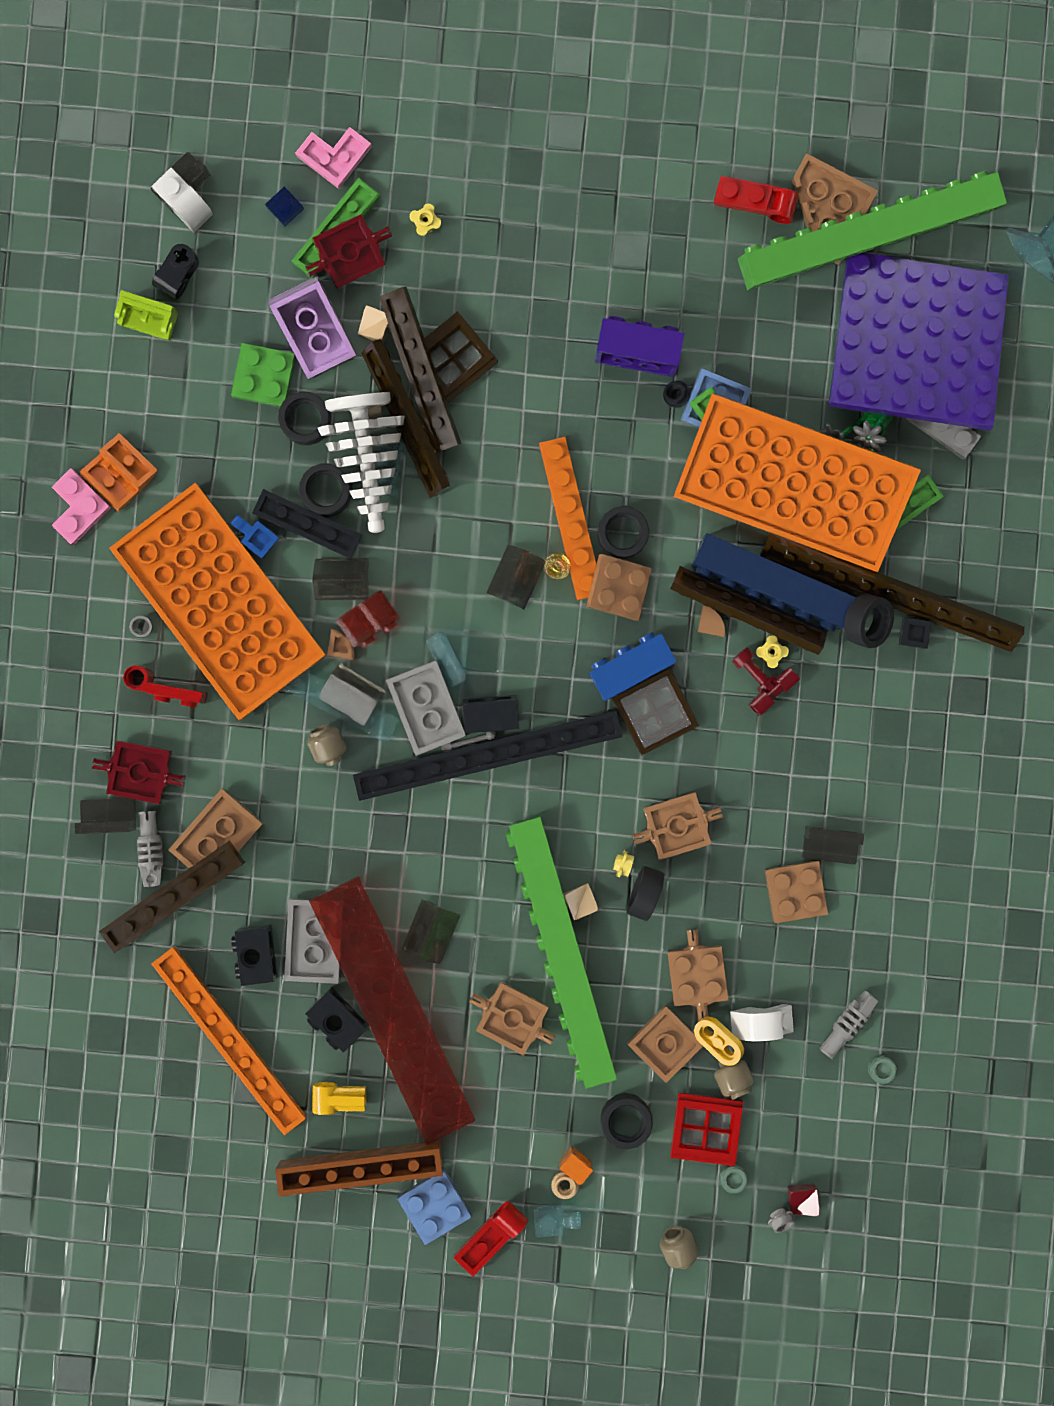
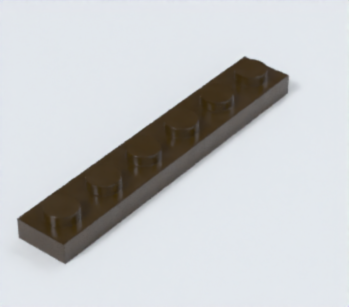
M401 287L379 296L431 445L436 453L462 444L407 287Z
M381 339L372 341L361 354L379 392H390L391 401L386 407L391 417L405 416L403 425L396 426V428L401 433V438L429 497H436L451 486L448 476L441 467L436 451L425 433L423 423L419 420L413 408L412 400L408 397L403 387L401 377L394 368L388 350L384 347Z
M679 566L671 585V590L698 601L707 607L725 613L732 618L752 625L757 629L777 636L779 639L795 644L804 650L817 655L823 650L828 631Z
M229 840L101 929L99 933L115 954L242 866L245 861Z

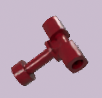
M746 647L731 662L738 669L743 666L760 684L757 688L760 693L748 703V706L758 716H761L774 704L773 700L782 691L784 693L787 692L800 678L790 667L786 668L777 678L774 675L768 678L751 659L754 653Z

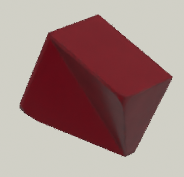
M814 1183L787 1186L789 1209L794 1215L820 1216L818 1190Z

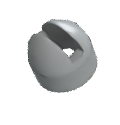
M136 616L131 620L129 627L134 636L145 637L151 632L152 624L147 617ZM139 620L145 621L142 634L137 633Z

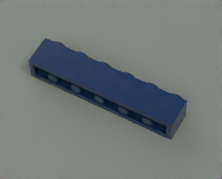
M708 533L704 535L691 566L696 567L695 572L702 576L710 578L711 575L719 577L721 578L720 583L734 589L736 585L746 589L745 594L753 598L760 599L763 596L771 600L770 605L781 610H785L786 607L796 611L795 616L810 621L811 618L820 621L819 626L833 632L836 628H844L845 615L850 604L856 598Z

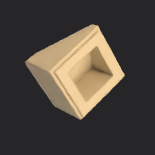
M366 305L358 335L373 341L381 339L384 344L390 328L385 313Z
M588 883L563 893L574 920L599 910Z

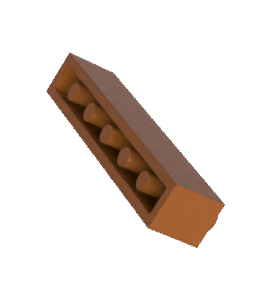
M441 1140L280 1160L275 1169L278 1196L443 1176L444 1161Z

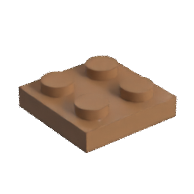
M599 554L586 607L639 621L652 568Z
M818 860L764 869L774 923L828 915Z
M666 1005L627 1042L628 1046L665 1083L703 1047L696 1039L695 1034Z

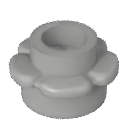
M784 1208L778 1209L771 1213L768 1225L773 1227L775 1233L787 1231L794 1226L793 1213L791 1211L786 1212Z

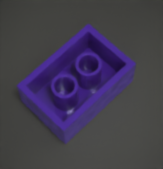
M609 316L608 319L603 318L595 363L674 377L679 366L685 333L679 332L678 328L672 326H663L660 329L652 327V324L649 322L636 321L633 324L625 322V319L622 317Z

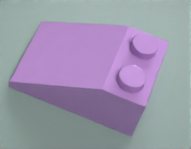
M318 276L269 299V306L308 379L356 356Z

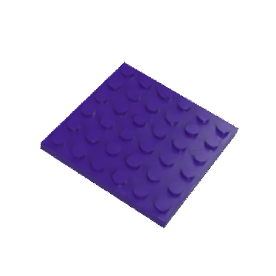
M861 253L846 258L828 406L990 431L994 427L1009 275L869 253Z

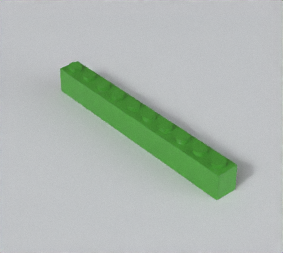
M982 171L970 176V181L963 183L962 179H957L945 184L946 189L938 191L937 187L922 191L921 197L915 199L912 198V195L897 199L896 205L890 207L887 206V203L872 207L871 213L862 215L861 211L846 216V221L837 223L836 219L821 224V229L813 232L811 227L796 232V237L788 240L786 236H781L771 240L770 245L761 248L760 244L750 246L744 249L745 254L738 258L747 291L996 210L1007 204L999 174L995 172L988 175L987 171Z
M541 816L509 824L510 831L505 832L509 847L515 846L518 857L513 858L517 874L522 872L525 883L521 884L525 900L529 898L531 900L533 909L528 910L532 925L538 924L541 935L536 936L540 952L546 951L548 961L543 963L547 977H553L556 987L551 988L555 1004L561 1003L563 1013L559 1014L563 1030H569L571 1039L566 1040L570 1056L576 1055L579 1064L574 1066L578 1082L583 1081L586 1089L617 1080Z

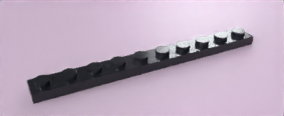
M612 711L353 774L358 799L361 801L623 736L617 712Z

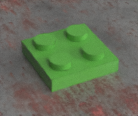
M242 343L231 396L236 399L281 407L283 401L288 397L296 355L290 352Z

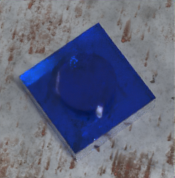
M285 186L265 204L266 208L284 227L304 210L303 205Z

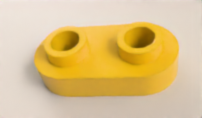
M708 1016L702 1018L696 1024L694 1029L696 1039L722 1064L728 1066L735 1065L743 1057L744 1047L742 1042L719 1020ZM707 1026H710L714 1030V1033L710 1032ZM728 1045L732 1046L735 1052L730 1051Z

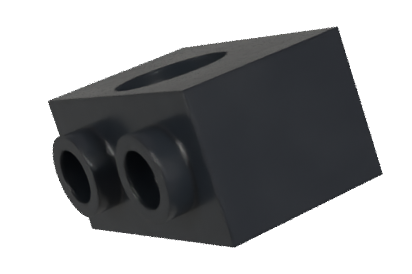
M271 924L237 929L234 932L235 936L231 938L232 950L237 952L238 963H235L236 979H240L241 986L274 982L278 975ZM248 949H255L259 952V961L253 962L248 958Z
M333 987L325 992L305 1013L308 1016L307 1022L316 1031L321 1030L327 1036L326 1041L335 1050L340 1049L343 1053L369 1027V1024ZM332 1015L339 1016L342 1020V1026L333 1027L329 1023V1017Z

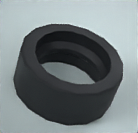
M300 391L291 394L283 401L279 409L278 421L281 430L291 441L299 445L310 446L319 443L326 436H321L318 428L310 434H300L294 431L289 422V415L292 409L301 403L314 405L321 415V422L318 428L331 425L332 417L330 411L326 409L325 402L318 395Z
M320 463L310 467L303 474L299 484V494L302 502L310 511L321 516L331 517L341 513L349 505L352 498L350 493L352 485L351 483L344 482L341 475L346 474L339 467ZM323 474L336 477L342 487L339 500L329 506L317 504L310 494V486L313 480Z
M620 506L612 508L604 514L599 523L597 532L599 544L605 553L614 558L626 559L634 557L642 551L648 541V522L643 514L633 507ZM628 517L635 521L638 526V540L629 548H617L608 539V526L616 518Z
M862 594L855 598L845 615L844 629L848 640L867 648H877L883 644L893 628V607L885 598L871 594ZM873 609V621L869 630L865 633L866 619Z
M647 866L642 867L627 906L628 915L644 921L650 919L663 887L665 878L663 872Z
M628 1093L615 1095L606 1102L601 1112L600 1121L603 1134L617 1148L632 1149L639 1147L646 1142L651 1134L653 1121L650 1109L644 1100L636 1095ZM624 1105L633 1106L638 1109L643 1120L640 1130L635 1135L629 1137L620 1136L615 1133L610 1123L613 1112Z

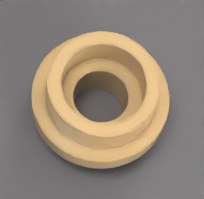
M561 1171L553 1177L551 1186L553 1193L558 1198L569 1199L577 1193L579 1184ZM563 1180L569 1181L570 1186L568 1188H562L560 1186V1183Z

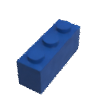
M651 632L639 639L641 643L639 646L631 649L630 645H627L615 652L617 658L607 662L606 658H603L591 665L593 671L589 672V675L603 701L612 698L677 662L662 634L655 636Z

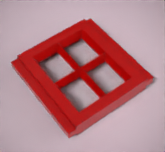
M678 1092L670 1158L735 1166L743 1101Z

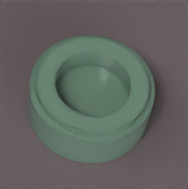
M877 1055L870 1060L868 1073L875 1082L887 1084L895 1078L897 1068L889 1057Z
M737 1164L735 1166L727 1165L720 1173V1182L724 1190L737 1194L746 1188L748 1177L741 1166Z

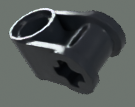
M177 244L173 246L162 266L155 273L152 286L178 300L185 292L188 282L198 268L199 259L188 245ZM181 256L189 258L187 262H181L179 259Z

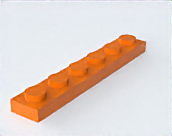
M561 437L541 442L539 447L576 599L579 601L589 597L596 569V561L566 438Z

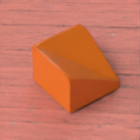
M571 1146L559 1161V1169L579 1185L583 1184L593 1172L592 1161L574 1146Z

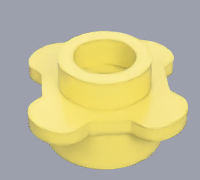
M425 204L421 210H414L410 213V220L415 223L416 231L421 236H425L441 226V220L436 217L434 206L431 204ZM423 218H428V221L424 222Z
M776 636L767 637L766 643L756 649V655L766 661L767 666L770 668L777 667L778 661L789 653L788 648L782 646ZM771 649L775 651L774 654H770Z
M625 850L622 855L617 854L613 870L617 871L616 876L619 878L621 875L629 876L634 856L627 854L628 852Z

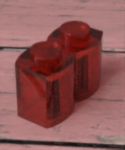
M380 590L339 617L336 622L354 648L361 646L364 649L376 641L374 636L379 632L383 631L384 634H387L398 626L396 621L400 619V616L384 592Z

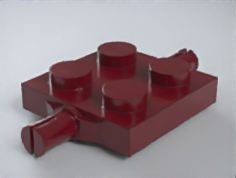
M360 214L313 237L312 241L318 251L319 260L305 266L306 271L317 267L308 272V275L312 277L325 270L330 275L336 289L383 267L386 264L379 252L378 243L392 237L391 232L381 236L390 231V229L386 226L373 233L367 227Z
M116 741L114 755L110 761L94 758L92 762L96 763L92 764V769L107 772L109 781L106 794L155 804H162L164 789L168 784L183 787L185 782L178 780L186 779L185 775L170 773L169 764L172 751L130 742Z

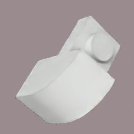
M172 168L151 186L193 233L213 215L204 200Z
M782 1004L766 1009L746 1007L730 1011L732 1033L739 1040L782 1039L785 1034L794 1032L791 1005Z

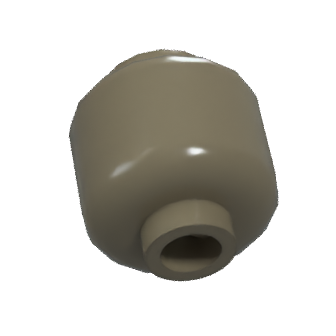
M329 724L321 725L310 731V737L307 739V745L314 760L317 763H326L327 766L339 763L342 760L341 756L347 749L340 730L337 727H330Z
M739 1060L738 1063L731 1066L724 1065L721 1062L718 1063L720 1069L714 1073V1078L723 1096H731L732 1100L752 1091L751 1086L754 1084V1078L744 1060Z
M672 1226L664 1231L660 1239V1249L667 1264L675 1269L691 1267L699 1255V1248L691 1231L681 1226Z

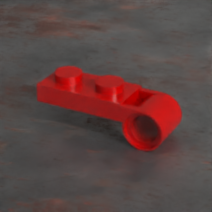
M721 176L714 205L766 215L774 222L790 224L794 217L799 194L786 188Z
M130 666L123 674V681L128 688L152 694L156 701L170 703L171 698L180 699V705L197 708V703H206L207 693L153 683L154 675L145 666ZM140 670L144 674V681L142 684L136 685L133 681V676L135 672Z
M509 1200L506 1201L454 1254V1259L474 1277L510 1238H515L528 1223V1218Z

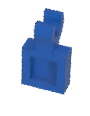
M237 515L231 522L233 526L245 534L241 542L262 559L265 558L280 539L259 521L252 527Z

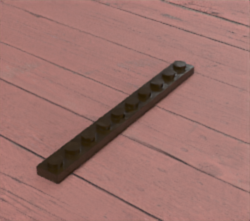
M769 533L760 552L761 557L807 577L858 596L871 594L885 598L891 603L893 609L1009 652L1014 650L1024 635V626Z

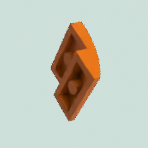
M118 433L99 450L100 454L80 471V475L120 512L146 487L158 473V470Z

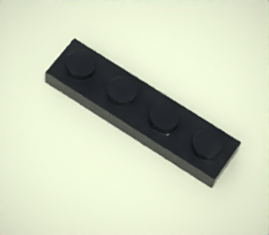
M265 489L262 490L252 514L349 559H352L363 536L352 529Z

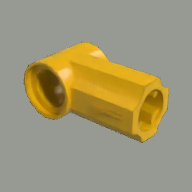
M333 1082L313 1084L312 1112L314 1114L329 1115L337 1111H365L366 1086H337Z

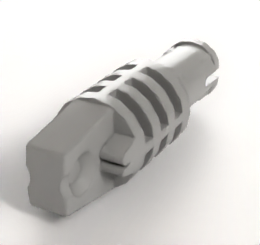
M148 811V821L147 812H138L141 834L137 839L138 866L144 887L161 885L163 851L162 837L157 835L156 811Z
M864 991L856 1000L853 999L847 1006L848 1008L838 1017L837 1022H834L832 1027L834 1030L819 1049L833 1060L846 1041L850 1042V1040H853L855 1034H858L859 1029L869 1020L872 1015L871 1011L878 1000L867 991Z

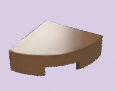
M703 605L697 632L724 638V623L715 610Z
M331 629L327 656L355 661V652L351 641L341 632Z

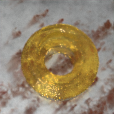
M553 553L547 557L545 572L550 578L564 579L569 575L571 563L564 554ZM556 562L561 565L562 569L556 566Z

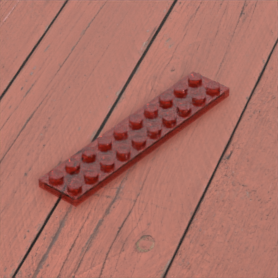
M357 876L309 899L311 907L426 1145L476 1121L360 877Z

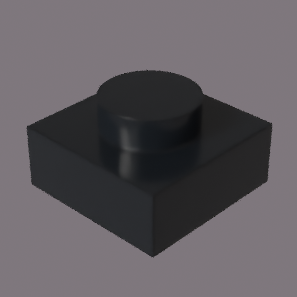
M903 618L898 645L928 649L932 622Z

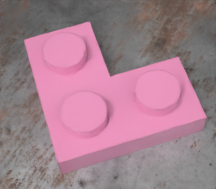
M349 127L334 148L311 132L295 154L305 164L340 189L370 151L372 145Z
M72 468L52 486L70 505L52 526L71 545H75L112 508Z

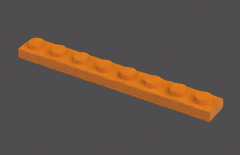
M173 946L151 963L282 1134L286 1135L304 1121L307 1117L179 950Z

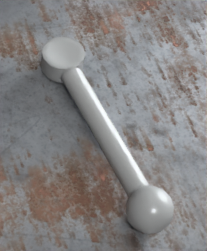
M489 731L484 735L444 744L441 748L443 752H448L453 748L486 739L493 741L496 738L495 731Z

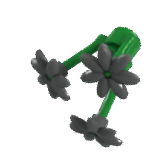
M865 412L860 419L843 431L836 429L833 432L831 426L826 424L825 429H822L821 432L844 440L845 436L854 430L858 434L853 439L854 443L863 442V448H870L871 451L880 452L879 444L887 441L884 436L887 433L886 428L892 422V416Z

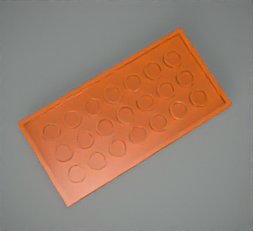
M712 393L673 497L878 572L921 469Z
M197 483L191 485L109 548L239 721L243 720L327 656Z

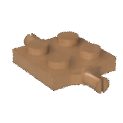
M692 792L644 807L647 830L632 834V838L635 839L633 840L635 845L650 840L656 848L659 860L711 845L708 834V822L723 818L722 813H719L722 811L718 807L704 812L699 805L696 792Z
M691 929L686 930L689 946L680 950L668 951L674 1006H696L699 1022L702 1019V1011L704 1017H708L707 1005L713 1002L728 1001L722 946L699 945L698 929H693L694 940L692 939Z
M500 981L495 993L489 999L475 992L470 998L469 1003L483 1009L482 1018L476 1028L477 1032L523 1056L529 1045L536 1038L550 1045L552 1044L556 1034L542 1028L543 1018L549 1008L543 1002Z

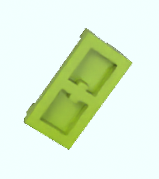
M121 290L114 318H118L117 324L170 341L179 314L175 308Z

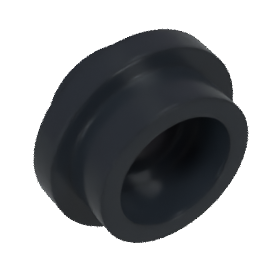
M682 381L670 382L666 385L663 392L664 401L672 408L684 406L690 398L689 387ZM681 391L680 397L674 399V394Z

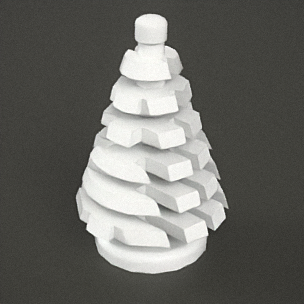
M390 392L361 394L326 400L325 406L328 411H350L353 422L336 423L335 425H326L318 428L321 436L355 433L356 439L329 442L326 445L330 452L358 449V456L334 459L337 467L360 465L361 472L341 476L345 483L362 481L363 489L352 490L350 493L353 499L365 497L366 505L357 506L360 514H368V529L372 533H379L385 529L381 512L388 511L389 502L380 503L379 495L391 494L392 485L378 487L377 479L394 477L395 468L376 470L375 463L396 460L398 451L373 453L372 446L399 443L401 433L371 436L370 430L401 426L404 423L405 416L369 419L368 410L369 408L389 404L391 401Z

